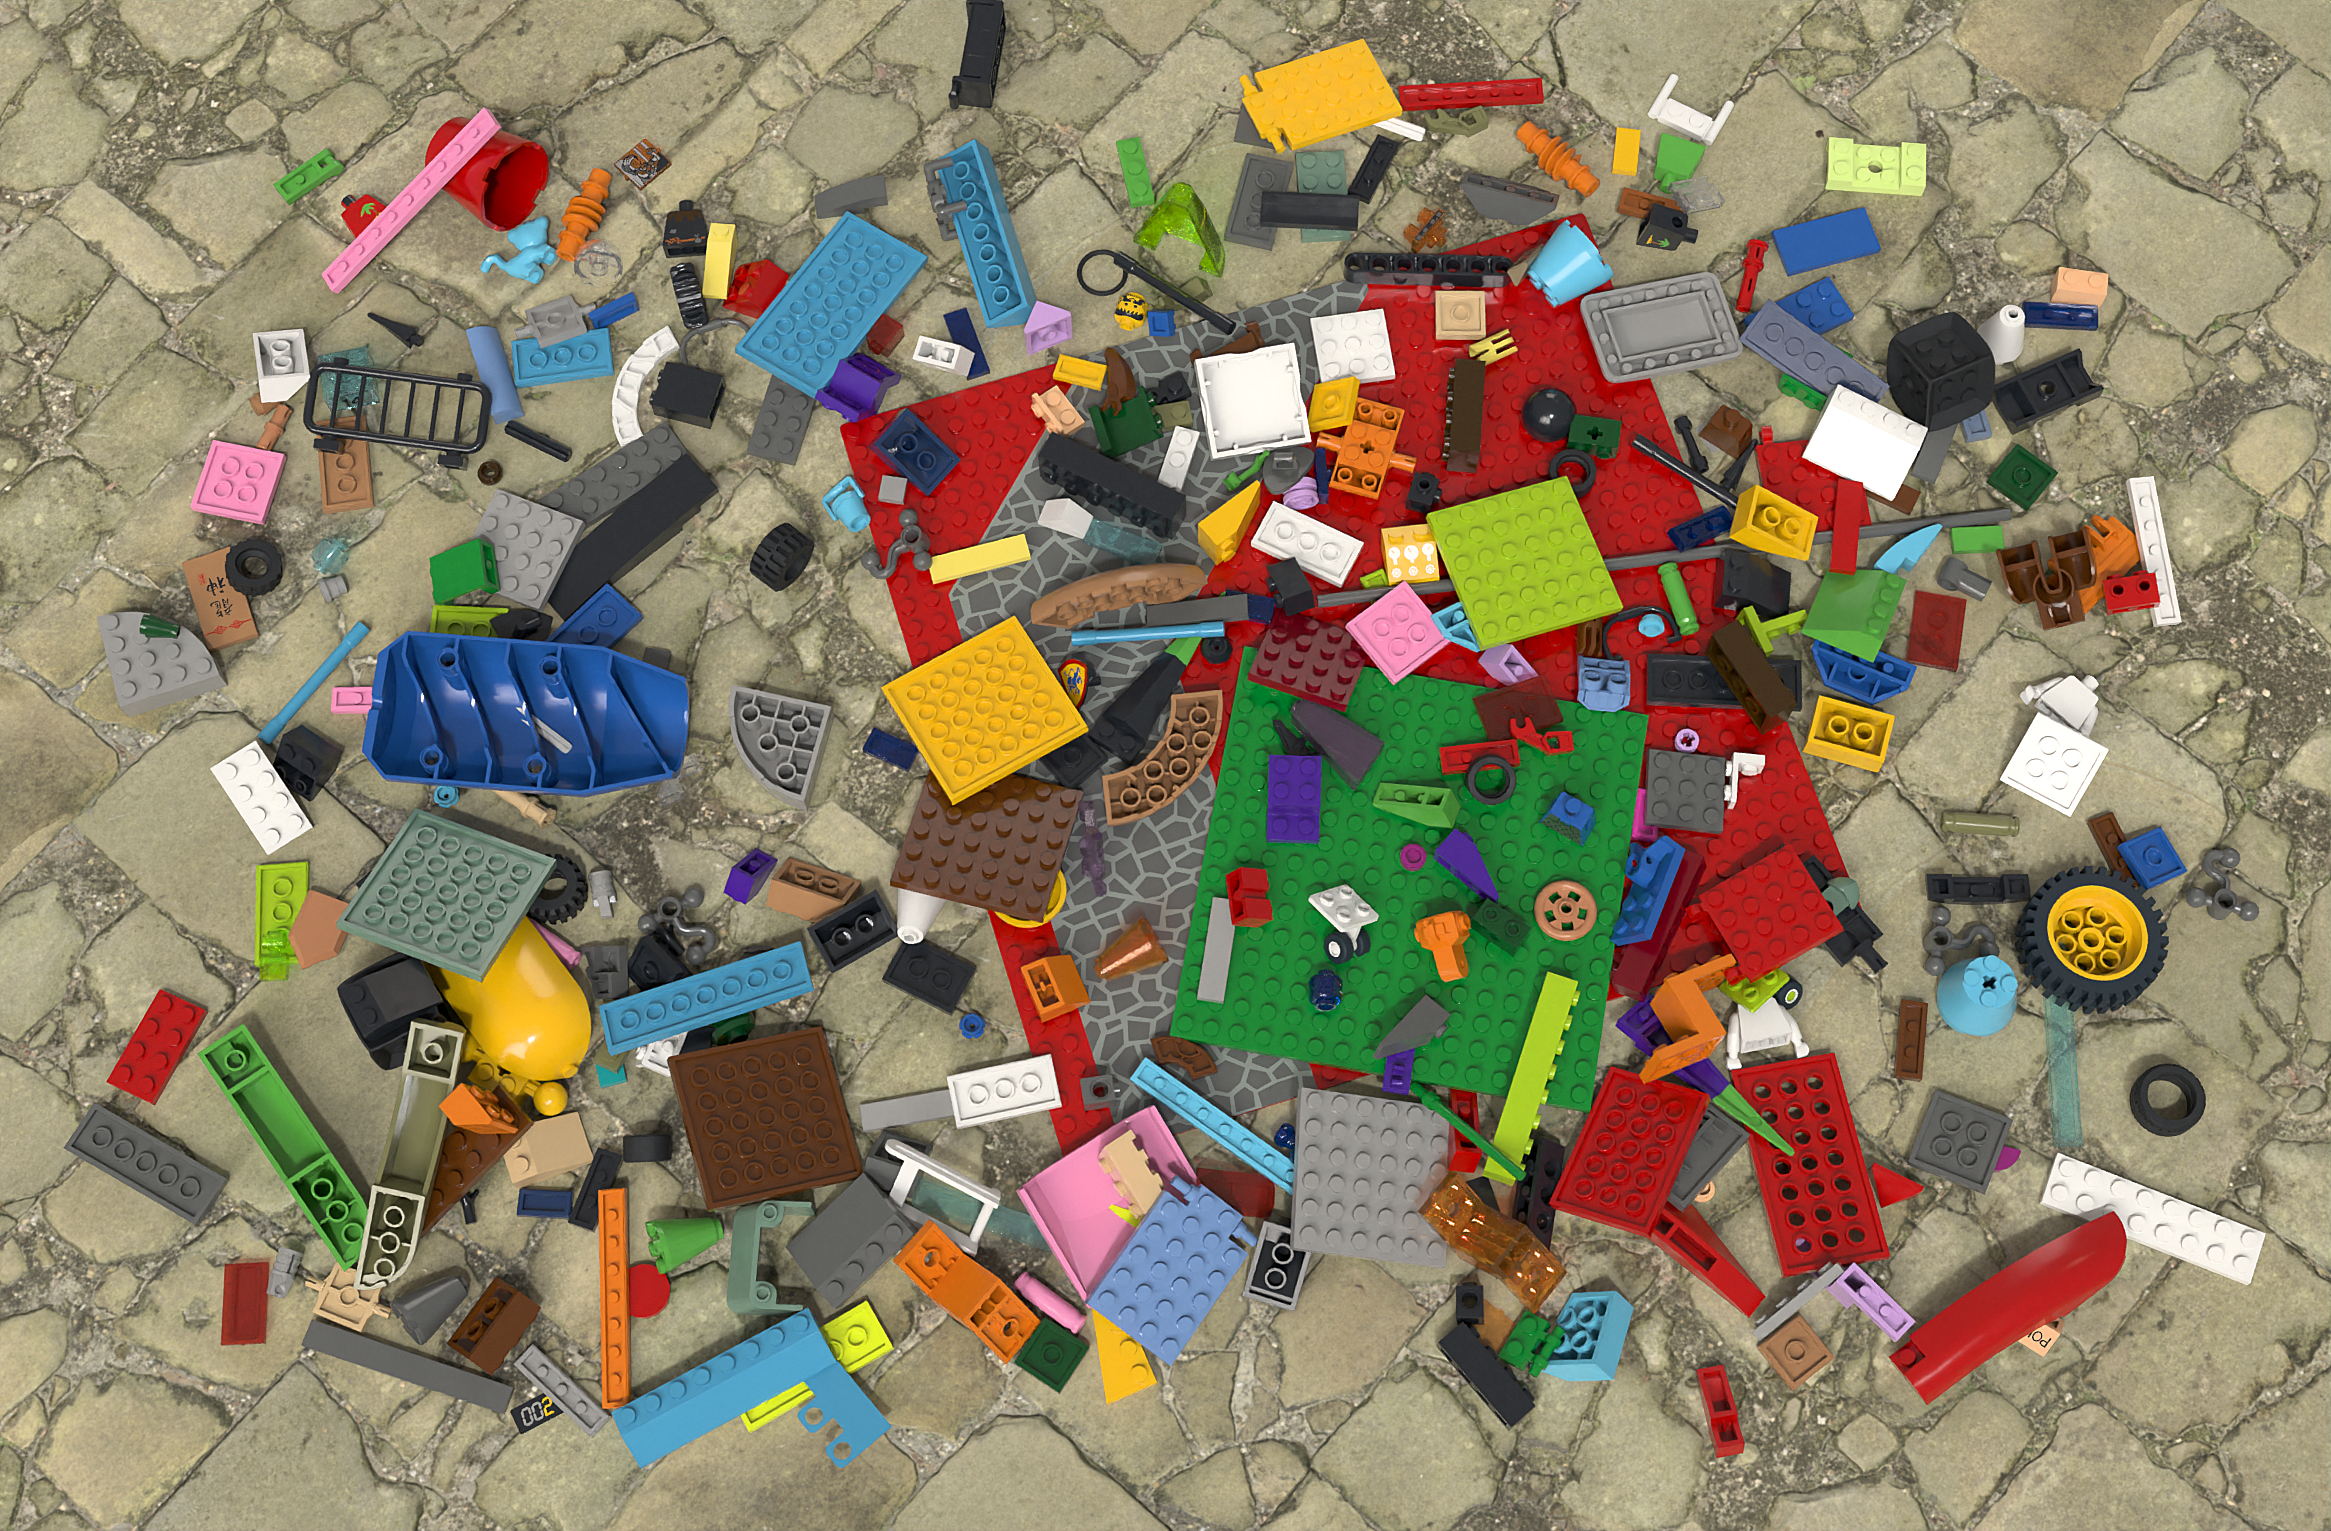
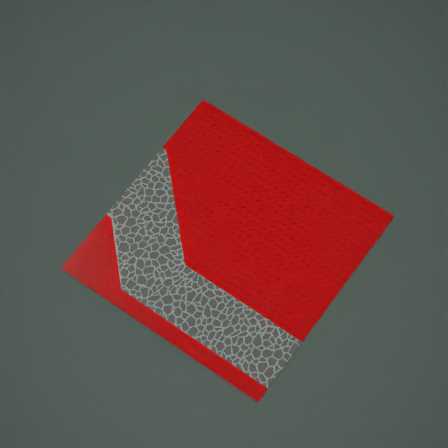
M1580 213L1436 255L1504 256L1511 259L1514 264L1525 252L1541 244H1546L1558 226L1565 220L1571 223L1569 224L1570 228L1576 225L1597 249L1598 247L1585 215ZM1399 268L1401 271H1408L1407 268ZM1425 268V269H1423V270H1425V271H1427V272H1432V271H1433V270L1430 269V268ZM1449 269V270H1448V271L1453 272V273H1454V272H1457V270H1455V269ZM1476 269V270H1472V271L1475 272V273H1481V272H1482V271L1477 270V269ZM1498 270V271H1497V272L1500 273V274H1505V273H1506V272L1503 271V270ZM1529 275L1518 286H1515L1511 280L1509 285L1501 288L1354 284L1345 280L1226 314V317L1236 322V328L1231 335L1225 334L1205 320L1175 329V335L1171 337L1149 336L1111 347L1124 358L1133 373L1136 386L1135 397L1140 396L1139 386L1143 385L1145 389L1159 388L1160 380L1179 372L1182 373L1192 393L1191 397L1182 400L1189 401L1193 420V427H1187V429L1200 432V437L1181 492L1186 495V517L1173 540L1167 537L1160 538L1152 530L1144 526L1143 528L1137 527L1129 519L1123 516H1114L1108 509L1100 505H1091L1086 501V498L1079 495L1073 496L1067 493L1063 487L1057 484L1050 485L1040 477L1038 455L1049 438L1050 433L1045 426V420L1042 417L1038 418L1031 408L1033 404L1032 395L1037 393L1038 396H1041L1057 385L1085 421V426L1067 437V439L1107 457L1102 452L1088 408L1095 405L1101 408L1102 403L1106 399L1108 369L1101 391L1053 379V373L1057 364L1055 363L840 426L841 436L854 478L865 494L862 499L870 516L869 527L877 553L881 558L882 569L887 566L888 552L891 545L901 539L900 536L904 527L899 523V515L906 509H911L917 513L918 523L916 526L930 539L931 545L927 553L931 557L1024 534L1031 560L933 584L929 569L927 571H920L914 567V553L908 551L898 557L896 570L890 577L886 578V582L913 670L1015 615L1063 690L1064 687L1058 669L1067 660L1074 658L1082 660L1089 665V668H1093L1096 671V676H1100L1101 685L1088 687L1085 702L1079 710V714L1088 726L1089 731L1085 733L1088 736L1089 732L1103 716V712L1177 638L1073 646L1072 631L1147 627V606L1159 604L1146 605L1145 601L1132 604L1131 607L1113 611L1108 609L1103 612H1094L1095 617L1087 619L1070 629L1032 624L1030 610L1036 600L1064 585L1094 574L1151 563L1191 564L1203 570L1208 584L1179 602L1217 598L1223 592L1226 593V596L1247 594L1249 620L1224 622L1225 636L1229 638L1233 646L1230 659L1221 664L1209 663L1201 654V645L1205 639L1202 638L1172 695L1222 690L1223 711L1218 740L1205 768L1194 783L1180 797L1157 813L1126 825L1107 827L1102 776L1118 773L1132 766H1137L1153 751L1167 730L1171 714L1170 697L1145 747L1131 765L1096 744L1108 757V762L1075 789L1083 791L1084 796L1060 869L1064 875L1067 890L1066 899L1060 912L1043 925L1022 928L1006 923L994 911L987 910L1032 1058L1051 1054L1062 1107L1050 1109L1049 1113L1063 1157L1122 1119L1150 1105L1156 1107L1172 1136L1197 1129L1130 1081V1078L1145 1057L1230 1118L1295 1099L1298 1095V1089L1301 1087L1324 1090L1372 1075L1192 1042L1208 1053L1218 1070L1216 1074L1192 1081L1189 1074L1179 1066L1171 1064L1159 1065L1150 1042L1152 1038L1170 1035L1244 646L1260 649L1278 608L1274 601V592L1270 593L1268 591L1265 578H1268V566L1282 562V560L1252 547L1251 541L1273 501L1284 505L1283 497L1285 495L1283 493L1271 494L1267 490L1263 477L1264 463L1257 473L1243 481L1235 490L1230 491L1224 484L1223 480L1228 478L1230 473L1235 472L1237 476L1241 475L1253 465L1256 456L1262 455L1263 452L1211 461L1195 368L1191 364L1190 353L1198 348L1203 358L1210 357L1211 353L1247 335L1248 333L1245 330L1247 326L1244 323L1257 321L1266 347L1294 343L1300 374V393L1308 419L1315 384H1320L1310 318L1383 309L1395 379L1359 384L1357 397L1405 410L1395 450L1396 453L1417 457L1413 473L1391 467L1388 470L1383 489L1377 500L1329 487L1338 452L1316 447L1317 440L1320 437V432L1342 438V436H1345L1348 425L1317 432L1310 431L1311 442L1307 445L1299 446L1308 448L1314 453L1315 462L1304 477L1316 480V492L1318 493L1319 502L1313 507L1295 511L1364 542V546L1342 588L1303 571L1312 588L1315 607L1297 614L1347 630L1345 628L1346 624L1372 604L1370 602L1318 608L1316 595L1364 590L1360 583L1361 577L1383 569L1386 574L1381 551V529L1428 524L1426 514L1406 509V501L1415 472L1430 473L1435 478L1440 479L1438 488L1442 489L1441 497L1438 504L1433 503L1431 512L1548 481L1550 463L1556 454L1566 450L1568 436L1558 442H1540L1532 438L1525 431L1521 421V409L1524 401L1532 392L1543 387H1556L1569 394L1576 405L1577 415L1622 421L1616 458L1600 459L1597 456L1589 455L1594 460L1597 468L1595 482L1589 493L1581 498H1577L1602 559L1717 545L1693 484L1631 446L1640 433L1657 444L1659 448L1683 462L1651 379L1612 383L1605 379L1580 310V304L1587 295L1615 290L1611 279L1560 306L1557 305L1555 308L1546 300V294L1543 289L1537 290L1529 280ZM1435 291H1485V339L1505 329H1509V334L1493 341L1492 344H1497L1510 337L1513 338L1514 342L1497 350L1496 353L1499 354L1514 346L1518 348L1517 352L1485 366L1481 444L1476 473L1446 471L1447 462L1442 461V453L1445 440L1444 426L1446 423L1445 408L1448 395L1447 381L1449 378V368H1454L1456 359L1476 360L1483 355L1479 354L1470 357L1469 347L1481 340L1436 339ZM1106 349L1076 357L1107 366L1104 356ZM908 408L961 460L929 496H926L908 482L904 505L880 502L878 496L882 476L903 477L886 465L867 446L900 410ZM1174 430L1163 432V438L1111 460L1158 481ZM1574 462L1563 463L1557 471L1558 478L1567 476L1571 486L1583 484L1587 477L1583 466ZM1258 480L1260 483V504L1235 551L1236 553L1229 561H1222L1216 565L1198 544V523ZM1069 498L1093 516L1085 540L1038 524L1046 500ZM1436 544L1439 580L1451 579ZM1719 557L1676 563L1678 566L1677 570L1681 574L1697 618L1696 622L1700 626L1697 632L1686 636L1682 635V640L1668 644L1667 638L1675 635L1667 619L1658 613L1646 612L1644 615L1613 624L1608 630L1606 638L1612 657L1621 654L1622 661L1627 660L1630 665V701L1628 706L1620 710L1649 715L1638 788L1645 789L1648 750L1678 752L1674 742L1679 731L1683 729H1691L1699 737L1698 746L1691 754L1725 758V765L1727 760H1731L1734 752L1765 755V765L1761 773L1749 776L1738 771L1736 804L1733 809H1727L1728 801L1724 800L1723 832L1721 834L1659 827L1657 839L1664 835L1668 836L1684 849L1704 856L1707 867L1689 906L1701 903L1699 895L1769 856L1775 849L1780 848L1779 846L1782 844L1788 845L1790 843L1802 862L1815 855L1834 878H1850L1787 721L1761 735L1744 709L1646 705L1647 654L1706 656L1705 650L1711 635L1736 621V617L1740 614V611L1713 607L1716 563ZM1661 565L1608 571L1623 605V609L1620 612L1639 605L1642 607L1656 606L1670 613L1675 620L1661 582V575L1658 573V568ZM1456 591L1417 595L1432 614L1460 602ZM1616 613L1603 616V627L1609 619L1616 616ZM1648 614L1660 616L1665 625L1663 633L1655 637H1648L1639 631V623L1643 616ZM1577 624L1507 643L1512 644L1539 675L1528 695L1581 703L1577 700ZM1454 642L1449 643L1410 673V675L1516 692L1493 678L1478 662L1485 650L1475 652ZM1602 650V656H1601L1600 658H1597V659H1606L1603 650ZM1583 653L1581 654V656H1583V657L1596 658V657H1593V654H1592V656H1590V657H1589V656H1584ZM1368 656L1364 667L1379 669ZM1683 737L1681 744L1684 745L1686 743V747H1690L1692 739L1687 740L1688 737ZM1038 759L1011 773L1062 786ZM1725 776V785H1729V776ZM1630 839V844L1637 843L1645 849L1653 844ZM1633 860L1632 865L1636 867L1637 862ZM1626 874L1619 917L1623 909V902L1627 898L1633 881ZM1685 912L1651 988L1663 985V980L1668 975L1675 972L1678 975L1684 973L1686 969L1694 964L1701 966L1717 955L1721 957L1728 954L1733 955L1709 914L1698 922L1692 923L1687 912ZM1615 944L1611 973L1614 967H1618L1622 960L1621 952L1624 945L1617 946ZM1071 955L1091 1003L1042 1023L1022 977L1020 967L1045 957ZM1609 981L1606 1002L1625 997L1622 994L1616 993L1611 981ZM1112 1074L1113 1082L1118 1081L1120 1097L1116 1098V1106L1085 1111L1080 1079ZM1098 1087L1094 1090L1093 1094L1097 1097H1104L1107 1095L1108 1090L1104 1087Z

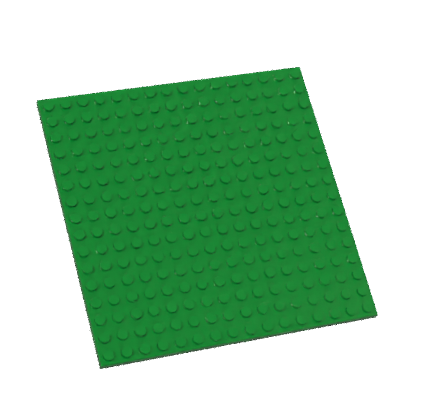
M1244 646L1169 1036L1180 1037L1189 1042L1384 1076L1387 1057L1375 1059L1373 1054L1380 1042L1427 995L1451 1014L1446 1022V1025L1449 1027L1440 1039L1434 1037L1429 1044L1415 1048L1411 1081L1507 1098L1547 972H1551L1578 981L1576 990L1581 992L1577 1005L1570 1006L1568 1014L1573 1016L1569 1030L1563 1029L1560 1038L1565 1040L1561 1055L1555 1054L1553 1064H1556L1557 1068L1553 1080L1547 1079L1545 1088L1549 1089L1545 1105L1589 1113L1591 1110L1615 944L1610 940L1614 932V925L1619 919L1625 866L1629 852L1649 715L1622 710L1616 712L1589 710L1581 703L1410 674L1393 686L1380 669L1369 667L1363 668L1345 712L1247 680L1248 673L1259 649ZM1529 717L1536 730L1535 732L1541 736H1544L1547 732L1572 731L1574 750L1568 754L1546 756L1539 749L1521 740H1517L1520 766L1513 767L1517 778L1516 788L1512 795L1503 803L1487 805L1477 801L1467 790L1465 783L1466 773L1442 775L1439 748L1514 739L1509 730L1510 719H1516V726L1524 728L1523 719ZM1275 719L1282 721L1286 729L1297 738H1305L1307 740L1305 745L1311 753H1320L1322 777L1319 844L1266 842L1269 755H1286V751L1272 723ZM1556 738L1546 739L1550 748L1558 749ZM1502 769L1478 771L1475 782L1481 792L1492 795L1503 789L1506 776ZM1380 782L1451 789L1460 805L1453 828L1428 826L1374 807L1372 803ZM1560 792L1569 794L1595 810L1596 825L1583 847L1540 823L1550 803ZM1456 828L1459 832H1466L1474 840L1473 843L1476 845L1499 895L1497 905L1530 926L1531 930L1528 938L1513 957L1472 928L1468 929L1470 936L1462 944L1468 964V975L1464 978L1444 982L1438 973L1433 951L1423 948L1421 943L1415 938L1414 930L1417 921L1442 913L1461 910L1464 914L1468 915L1470 922H1472V918L1485 902L1433 859L1435 850ZM1409 844L1420 845L1426 852L1425 865L1418 871H1408L1400 863L1401 851ZM1240 867L1265 869L1269 882V890L1265 896L1271 902L1273 920L1257 928L1235 926L1224 1003L1197 1000L1213 897L1228 899L1226 875ZM1570 880L1586 887L1595 899L1597 905L1595 924L1586 935L1572 941L1554 939L1542 931L1535 919L1534 904L1538 894L1544 887L1555 881ZM1346 884L1362 900L1370 905L1379 917L1377 921L1361 926L1370 938L1371 946L1369 952L1361 957H1357L1354 952L1353 957L1348 962L1335 964L1327 957L1324 943L1329 934L1339 930L1308 900L1310 895ZM1556 892L1548 899L1554 904L1561 897ZM1570 892L1567 896L1576 902L1580 899V896L1574 892ZM1568 906L1561 907L1564 913L1571 912ZM1579 908L1577 918L1585 920L1587 910ZM1552 910L1545 912L1548 922L1556 920ZM1572 922L1561 923L1562 930H1573Z

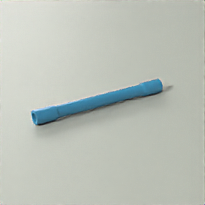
M358 621L345 635L337 648L276 717L269 721L257 737L269 746L281 733L288 721L370 630Z
M1224 621L1190 625L1100 631L1080 630L1072 631L1071 637L1073 646L1187 637L1225 636Z

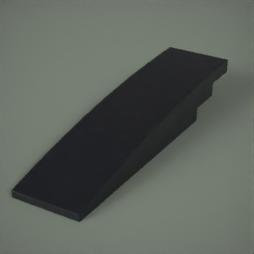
M686 453L575 546L547 601L548 604L566 622L607 583L610 586L615 584L683 531L682 525L701 511L700 506L719 492L718 487Z

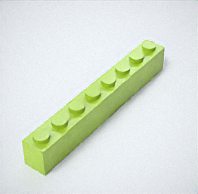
M1547 972L1492 1143L1493 1146L1523 1171L1526 1166L1521 1163L1523 1155H1529L1534 1139L1529 1138L1531 1129L1537 1130L1542 1115L1537 1113L1539 1104L1545 1105L1549 1089H1546L1545 1085L1547 1079L1553 1080L1557 1065L1553 1064L1555 1054L1561 1055L1565 1040L1560 1038L1563 1029L1568 1031L1573 1016L1568 1014L1570 1006L1577 1005L1581 992L1576 990L1578 981L1551 972ZM1488 1156L1482 1176L1513 1186L1516 1178Z

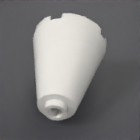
M2007 305L1977 329V332L1990 347L1996 365H2003V363L2010 361L2013 362L2022 353L2025 330L2024 312L2016 305Z
M897 888L898 936L908 944L921 942L947 900Z

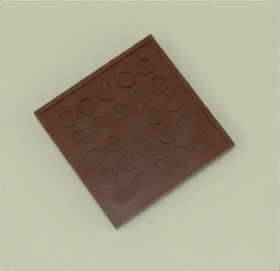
M930 769L891 876L890 886L1043 923L1079 813L1084 792L1009 774L952 805Z
M822 1026L668 1057L667 1064L707 1213L853 1181L863 1173Z

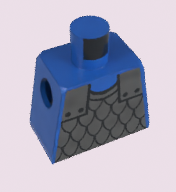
M1560 792L1550 803L1540 823L1583 847L1596 825L1595 810L1569 794Z

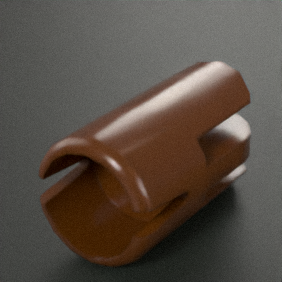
M1603 617L1577 624V655L1583 653L1584 656L1589 657L1592 654L1596 658L1602 656Z

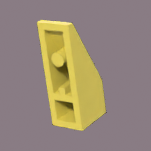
M711 223L707 240L703 298L727 299L738 248L735 224Z

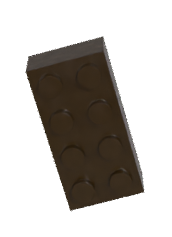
M1456 359L1454 368H1449V378L1447 381L1448 395L1445 408V440L1442 453V461L1447 462L1446 471L1476 473L1481 444L1486 361Z
M1737 619L1713 633L1705 654L1761 735L1786 722L1796 705V697L1789 687L1786 688L1782 683L1779 671L1774 666H1770L1766 660L1767 657L1764 650L1760 646H1756L1748 627L1742 626Z

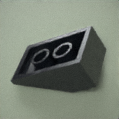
M1725 549L1716 563L1713 607L1741 612L1743 608L1753 606L1757 615L1773 618L1789 615L1791 573L1751 553Z
M415 957L362 977L340 990L363 1037L372 1043L444 1002L422 960Z
M1271 1212L1267 1213L1242 1296L1294 1312L1312 1252L1290 1250L1291 1218Z

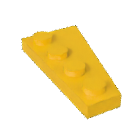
M1092 1308L1106 1404H1112L1156 1385L1157 1381L1141 1344Z

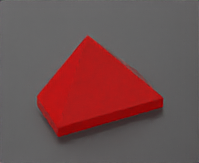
M1875 1162L1867 1172L1881 1208L1915 1198L1924 1188V1186Z

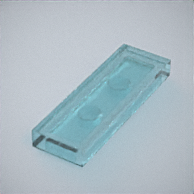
M1096 519L1092 520L1083 539L1084 544L1138 565L1156 563L1162 551V545Z

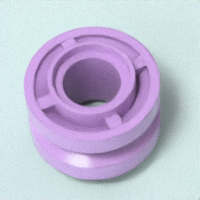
M1303 477L1295 486L1284 492V506L1292 510H1302L1315 506L1319 502L1318 493L1316 492V480L1310 477Z

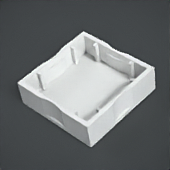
M1294 343L1260 348L1245 354L1230 353L1195 359L1194 368L1211 461L1261 453L1265 450L1272 451L1307 445L1311 442L1306 408L1300 393V374Z

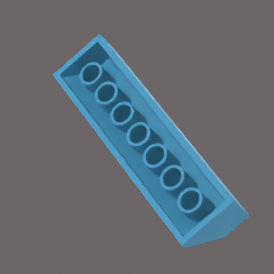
M974 139L939 158L943 159L951 156L953 166L937 171L947 193L948 205L964 200L967 205V210L954 213L952 217L986 327L997 328L1022 325L1028 321L1037 298L989 149Z
M806 1308L611 1413L624 1442L642 1469L837 1364V1361L817 1318L809 1308Z

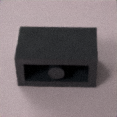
M1295 557L1267 567L1268 578H1265L1267 589L1270 593L1274 592L1275 604L1278 609H1283L1286 617L1315 607L1312 588Z

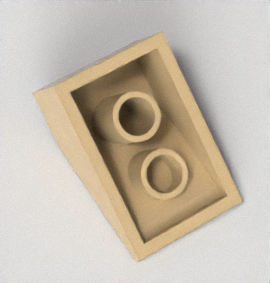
M578 1112L534 1122V1125L503 1155L512 1183L518 1190L590 1164L594 1158Z

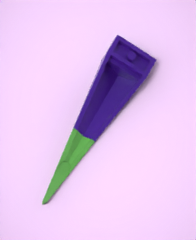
M1651 993L1647 995L1644 1003L1639 1001L1620 1017L1615 1025L1636 1042L1635 1047L1650 1057L1653 1056V1050L1658 1046L1674 1044L1650 1006L1651 1001L1655 997ZM1709 1058L1672 1072L1696 1090L1709 1094L1711 1100L1779 1149L1793 1156L1794 1149L1746 1102Z

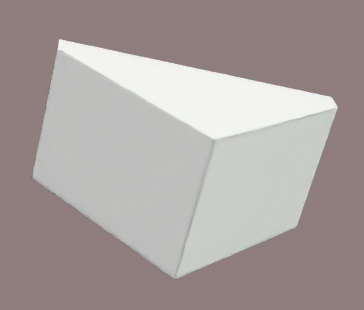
M1069 498L1046 500L1038 524L1085 540L1093 516Z

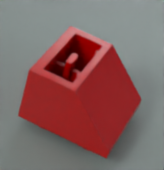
M768 259L740 265L734 272L735 278L729 287L728 297L724 300L722 307L759 319L782 291L789 274Z

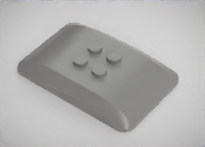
M1709 272L1585 296L1580 304V310L1605 379L1612 383L1660 377L1727 362L1738 358L1743 350V344L1738 340L1740 336L1720 282L1714 274Z

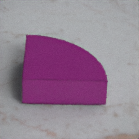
M2003 1146L1994 1172H2000L2011 1167L2018 1160L2021 1150Z

